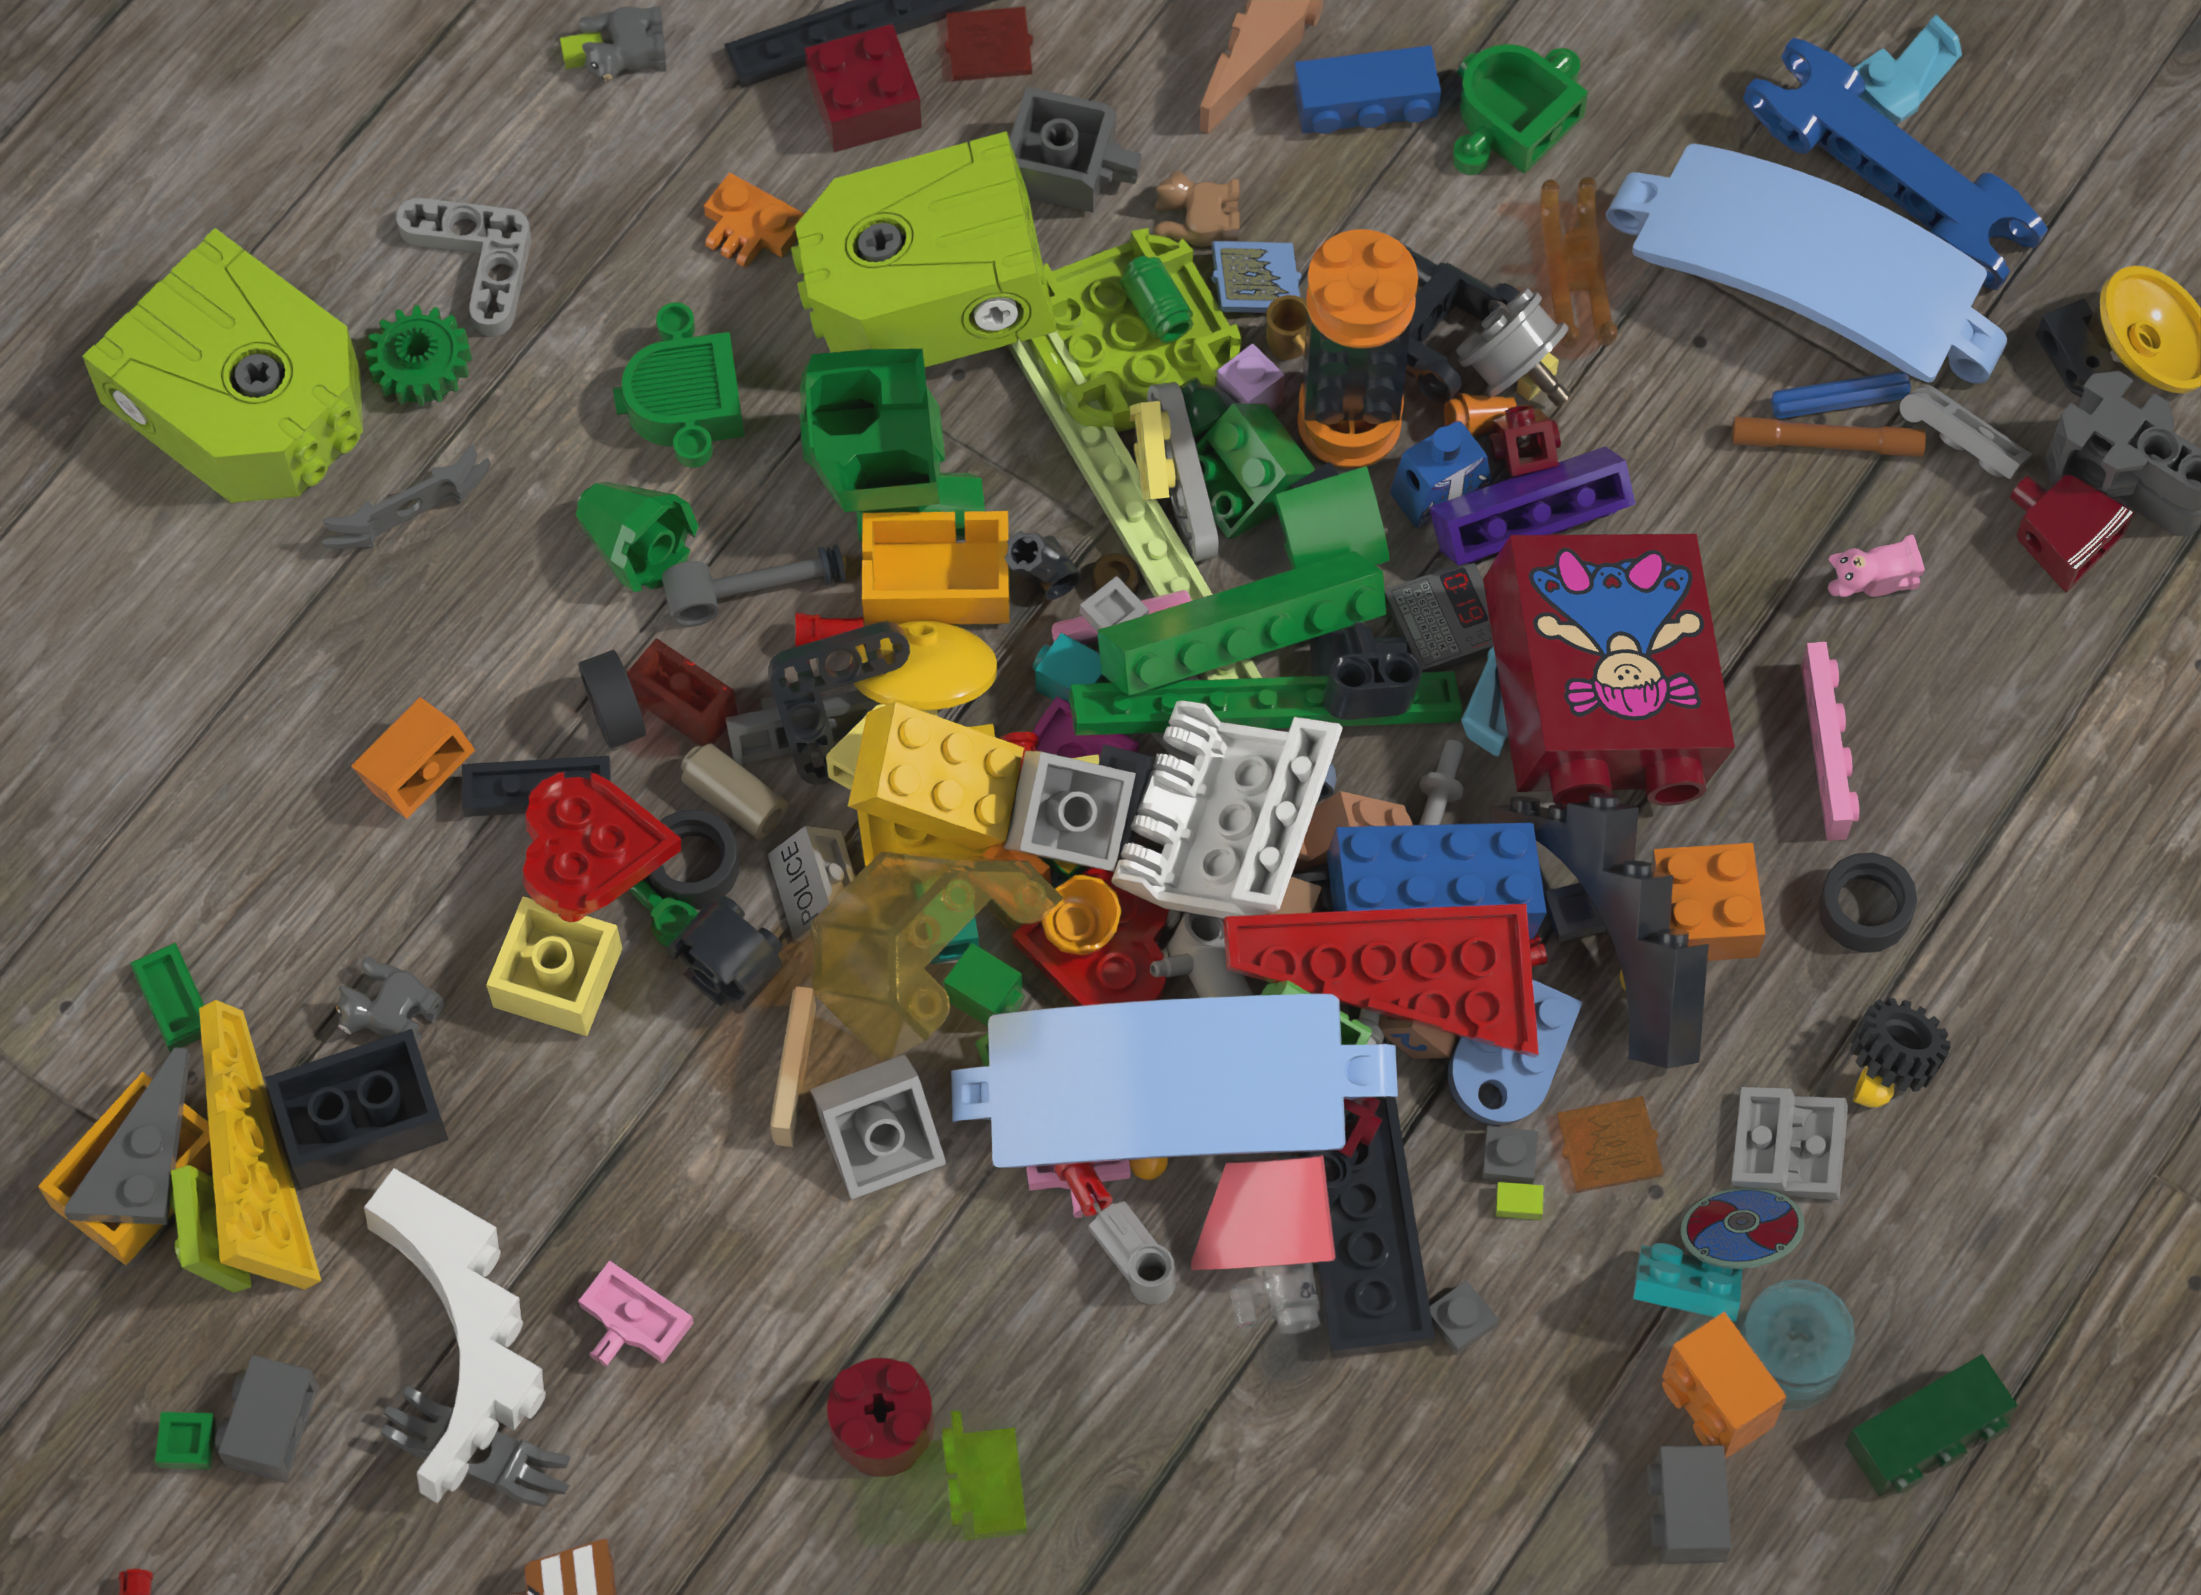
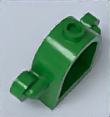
M1514 44L1495 45L1484 49L1477 55L1470 53L1459 65L1457 75L1463 79L1460 100L1461 117L1465 126L1472 134L1463 135L1455 142L1453 164L1456 169L1466 175L1482 173L1489 165L1491 149L1523 174L1532 168L1585 115L1588 91L1577 83L1581 66L1578 55L1567 48H1556L1543 58L1529 48Z
M672 302L664 305L656 316L658 334L664 341L644 347L630 359L623 372L622 386L613 387L616 414H627L631 426L642 438L657 445L674 447L675 457L680 464L689 468H697L705 465L711 459L713 453L712 441L745 437L730 332L692 337L695 332L692 310L683 303Z

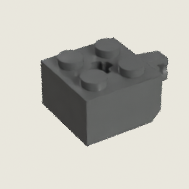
M1031 87L1025 88L1010 142L1027 188L1029 199L1094 212L1102 183L1110 184L1111 181L1136 184L1141 169V154L1120 148L1121 144L1114 142L1116 137V112L1105 103Z

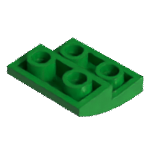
M1367 466L1273 495L1287 540L1284 546L1292 570L1351 551L1357 552L1374 565L1390 561L1383 523Z

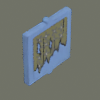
M1213 241L1211 247L1215 271L1212 274L1211 280L1217 285L1220 311L1266 313L1270 303L1277 297L1284 295L1300 297L1298 283L1302 275L1296 272L1293 243Z

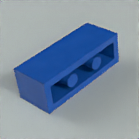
M1431 45L1295 62L1293 88L1302 134L1311 132L1327 134L1337 129L1360 126L1375 128L1384 123L1400 121L1416 123L1428 118L1438 117L1441 91Z

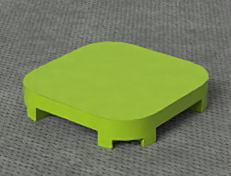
M1149 228L1131 231L1130 241L1054 271H1051L1047 263L1043 265L1057 332L1087 382L1080 385L1076 384L1048 335L1028 339L1027 342L1037 360L1041 359L1046 368L1045 374L1058 398L1060 399L1061 395L1067 405L1066 411L1077 423L1085 427L1094 426L1100 431H1103L1102 426L1114 427L1116 432L1135 428V421L1129 422L1131 412L1129 406L1147 402L1148 389L1151 385L1176 382L1181 386L1197 376L1201 384L1217 386V370L1239 354L1241 336L1237 324L1230 326L1222 311H1220L1218 304L1192 262L1194 251L1183 238L1177 243L1164 236L1150 235ZM1137 257L1160 258L1193 312L1191 318L1193 321L1192 328L1184 336L1173 342L1162 343L1159 339L1152 337L1120 284L1125 266ZM1050 353H1052V354H1054V355L1056 356V358H1057V364L1055 363V361H1054V359H1053V357L1051 356ZM1098 400L1103 410H1097L1089 406V403Z

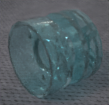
M1783 1280L1764 1289L1751 1304L1740 1332L1786 1394L1787 1398L1781 1409L1783 1411L1805 1410L1824 1401L1837 1386L1855 1341L1853 1318L1844 1302L1826 1286L1808 1280ZM1791 1333L1793 1336H1798L1803 1333L1807 1339L1806 1342L1801 1338L1792 1341L1788 1335Z

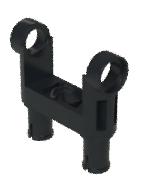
M1405 246L1416 263L1418 286L1422 288L1415 295V310L1411 319L1405 373L1416 379L1419 390L1427 398L1436 403L1445 404L1459 391L1462 385L1461 378L1454 367L1447 363L1449 358L1422 343L1455 306L1483 321L1500 307L1497 301L1507 306L1520 291L1506 283H1498L1492 287L1449 262H1442L1438 265L1411 250L1410 247ZM1436 376H1438L1440 379H1442V381H1443L1446 385H1444L1441 381H1439V380L1436 378Z

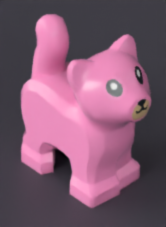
M1914 535L1906 536L1902 542L1879 546L1868 552L1852 548L1843 553L1831 555L1829 562L1836 569L1838 579L1829 582L1828 591L1835 597H1847L1859 592H1865L1866 595L1871 597H1878L1899 590L1919 589V576H1923L1925 569Z

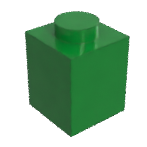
M973 943L970 944L943 981L945 1001L987 1027L988 1020L993 1015L1018 1012L1025 998V995L1022 994V973Z

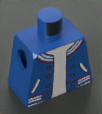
M1456 421L1449 426L1440 427L1433 435L1413 445L1403 453L1390 488V494L1417 529L1432 520L1430 506L1491 486L1492 481L1487 456L1461 421Z

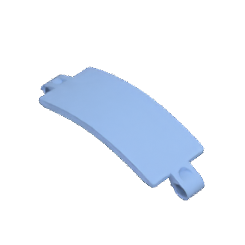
M1690 144L1683 152L1670 178L1634 172L1627 174L1606 212L1607 220L1617 230L1629 235H1638L1632 249V253L1636 257L1649 263L1716 281L1783 306L1848 338L1910 376L1928 383L1935 380L1947 354L1949 366L1958 377L1971 383H1985L1989 379L2007 343V337L1999 327L1971 308L1987 275L1983 266L1949 243L1883 206L1840 186L1773 162L1725 149Z
M1331 994L1157 1000L1053 1008L993 1015L988 1020L989 1066L951 1071L952 1122L980 1119L991 1120L992 1159L994 1166L999 1168L1166 1157L1339 1150L1345 1146L1344 1099L1355 1100L1356 1098L1382 1096L1398 1097L1396 1046L1386 1044L1341 1045L1339 999Z

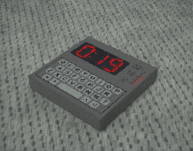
M1475 562L1459 566L1454 565L1384 589L1385 603L1400 636L1405 637L1408 653L1419 661L1422 673L1439 672L1488 655L1489 650L1493 647L1484 583Z

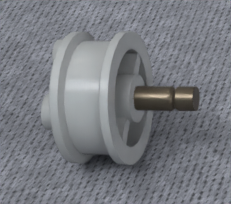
M1526 288L1506 306L1509 309L1508 311L1503 306L1494 310L1481 323V326L1484 328L1481 335L1477 332L1471 335L1456 349V353L1460 356L1459 363L1463 367L1472 365L1488 383L1485 392L1490 397L1501 393L1527 373L1543 393H1547V397L1558 407L1571 394L1562 384H1558L1557 378L1541 360L1563 338L1569 327L1564 321L1556 324L1539 305L1542 296L1537 291L1532 293L1529 288Z

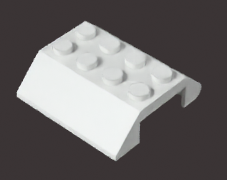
M1177 701L1169 720L1171 726L1166 728L1163 739L1167 744L1196 757L1194 765L1171 755L1157 754L1153 764L1156 770L1151 771L1137 808V812L1140 815H1135L1131 825L1132 830L1139 835L1163 845L1162 854L1146 849L1139 844L1125 843L1121 853L1122 858L1125 860L1118 861L1111 882L1120 889L1171 910L1218 918L1272 914L1278 911L1282 904L1343 728L1338 723L1294 717L1289 732L1223 723L1218 720L1206 704Z

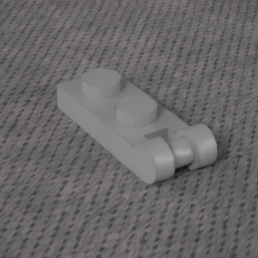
M1922 385L1916 388L1901 401L1900 412L1907 421L1919 422L1923 420L1941 432L1939 436L1947 445L1957 450L1965 449L1979 458L1980 466L1994 476H2005L2010 480L2023 469L2032 455L1930 385Z

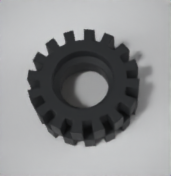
M1887 998L1885 1003L1880 999L1875 1001L1873 1006L1870 1005L1851 1037L1850 1043L1853 1044L1850 1050L1852 1055H1859L1855 1062L1860 1068L1869 1067L1866 1075L1872 1079L1877 1075L1883 1078L1881 1085L1889 1088L1893 1082L1896 1083L1897 1091L1906 1092L1908 1087H1910L1913 1092L1921 1090L1922 1086L1927 1088L1931 1084L1949 1054L1951 1041L1946 1040L1948 1033L1945 1028L1937 1029L1940 1021L1935 1016L1930 1019L1924 1016L1927 1012L1926 1009L1919 1006L1916 1011L1911 1009L1910 1001L1903 999L1899 1006L1895 998Z

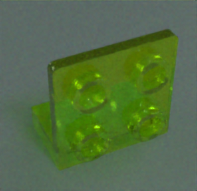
M961 1410L950 1411L952 1427L942 1428L946 1473L947 1475L957 1474L958 1477L947 1479L952 1526L963 1525L965 1541L1027 1534L1015 1427L964 1433Z

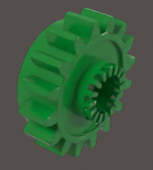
M414 305L412 315L405 316L400 309L395 310L397 321L393 323L384 319L379 321L382 335H369L368 338L372 349L366 351V358L373 383H380L382 394L385 397L393 393L397 396L399 404L404 405L409 401L416 402L419 407H422L425 402L434 400L438 403L442 402L444 395L450 391L456 393L459 390L457 382L460 378H468L469 371L466 362L472 361L471 350L465 329L457 327L456 319L453 315L442 320L439 308L434 307L428 315H422L420 306Z

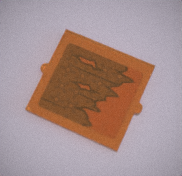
M1643 1096L1557 1112V1120L1564 1143L1561 1156L1564 1159H1568L1576 1193L1663 1177L1664 1172L1656 1145L1659 1134L1656 1130H1652Z

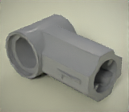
M1125 1201L1117 1204L1113 1203L1099 1212L1095 1220L1089 1224V1231L1130 1283V1289L1134 1297L1148 1305L1160 1304L1166 1301L1175 1289L1174 1260L1170 1252L1157 1244ZM1149 1267H1156L1165 1272L1156 1281H1146L1139 1277V1274Z

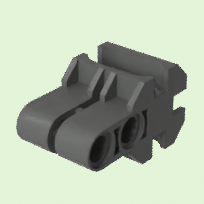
M2121 371L2092 374L2083 386L2084 393L2079 406L2077 407L2070 403L2061 414L2044 460L2050 484L2054 486L2064 475L2079 477L2095 487L2096 490L2122 505L2132 508L2166 531L2177 536L2193 534L2201 525V449L2172 431L2175 424L2169 401L2154 393L2144 407L2140 409L2122 398L2133 383L2132 378Z

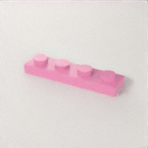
M1827 642L1807 643L1801 662V671L1827 841L1847 840L1852 822L1859 820V800L1857 793L1849 792L1847 777L1852 775V755L1849 747H1842L1840 732H1845L1846 717L1843 703H1836L1834 688H1838L1839 685L1838 664L1836 659L1829 660Z

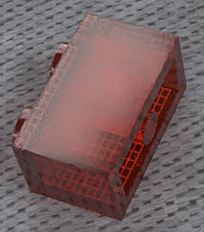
M657 638L627 671V676L638 704L702 747L707 744H714L727 729L726 717L738 715L734 689Z

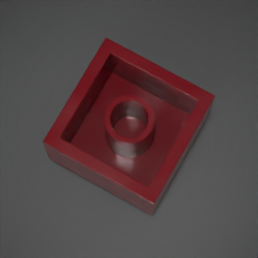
M893 24L804 48L808 81L834 153L922 128L920 97Z

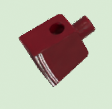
M2064 475L2049 491H2046L2033 479L2026 476L2015 487L2009 497L2026 511L2016 534L2018 541L2066 593L2125 536L2134 512L2128 507L2072 475Z

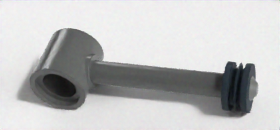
M838 544L832 545L833 550H830L829 546L828 551H825L824 547H819V558L718 579H712L707 564L699 561H687L668 568L662 574V582L672 622L680 627H694L703 625L718 615L717 598L822 576L826 585H831V579H834L836 583V578H839L840 582H845L846 558L841 555Z

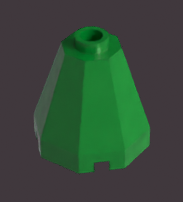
M612 482L594 483L591 487L584 490L578 499L575 514L580 526L619 582L633 592L643 591L641 586L644 585L651 590L660 589L663 586L662 574L671 566L687 562L691 549L684 545L687 535L689 534L695 538L699 527L690 504L676 494Z

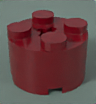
M871 1358L842 1370L834 1380V1385L827 1402V1416L833 1445L844 1461L846 1460L849 1464L858 1468V1471L875 1477L897 1475L907 1471L917 1463V1460L928 1449L933 1439L934 1417L929 1389L916 1369L905 1361L890 1358ZM886 1412L887 1421L876 1423L875 1413Z

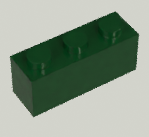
M1982 1353L1853 1428L1845 1446L1879 1497L1892 1489H1895L1898 1494H1902L1919 1484L1925 1478L1922 1472L1938 1463L1941 1469L1947 1468L1968 1453L1965 1447L1980 1438L1987 1444L2006 1433L2011 1428L2009 1421L2016 1411L2018 1404Z

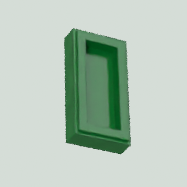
M176 942L131 962L130 966L169 1051L172 1052L174 1048H182L202 1039L199 1008L203 1007L204 1003Z

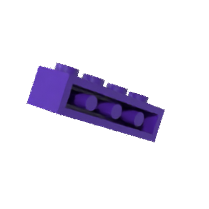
M1605 446L1558 462L1559 466L1526 473L1430 506L1429 509L1439 549L1458 566L1465 563H1474L1482 560L1485 556L1500 552L1510 535H1549L1561 533L1575 525L1595 518L1608 517L1615 514L1618 510L1636 505L1626 460Z

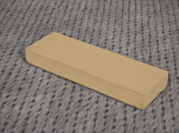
M796 986L792 993L770 1122L772 1139L775 1145L793 1147L816 1011L813 988Z

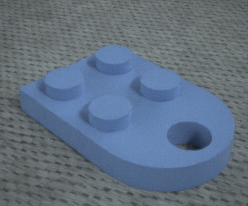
M1533 980L1539 1055L1536 1057H1530L1458 1036L1448 1064L1449 1087L1458 1105L1472 1118L1490 1125L1512 1124L1534 1112L1547 1095L1581 1008V1001ZM1481 1084H1493L1500 1090L1502 1104L1499 1109H1488L1482 1105L1478 1097V1090Z

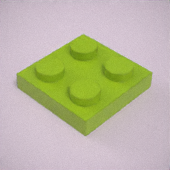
M190 1165L171 1170L173 1190L170 1192V1204L176 1215L178 1238L175 1241V1251L181 1267L233 1293L251 1288L250 1272L220 1263L213 1177Z

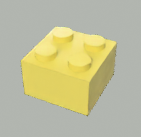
M523 896L486 984L493 1008L588 1036L623 949L617 925L589 916H585L578 922H566L558 916V913H552L536 904L533 899Z

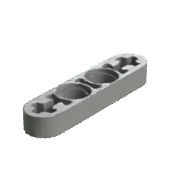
M1176 382L1151 385L1148 389L1147 402L1160 401L1161 411H1168L1171 436L1170 439L1164 440L1166 459H1172L1175 468L1176 483L1175 487L1169 488V495L1181 542L1193 562L1214 559L1218 554L1219 547L1217 529L1181 389Z

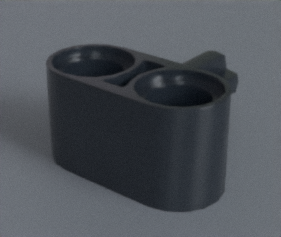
M1354 622L1352 626L1345 628L1343 639L1348 655L1337 658L1331 666L1323 695V705L1332 716L1345 720L1405 714L1411 709L1421 678L1422 667L1419 661L1413 655L1404 651L1378 652L1371 628L1364 626L1363 622Z

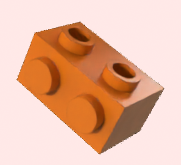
M419 697L351 767L375 796L408 819L475 751V748L456 722Z

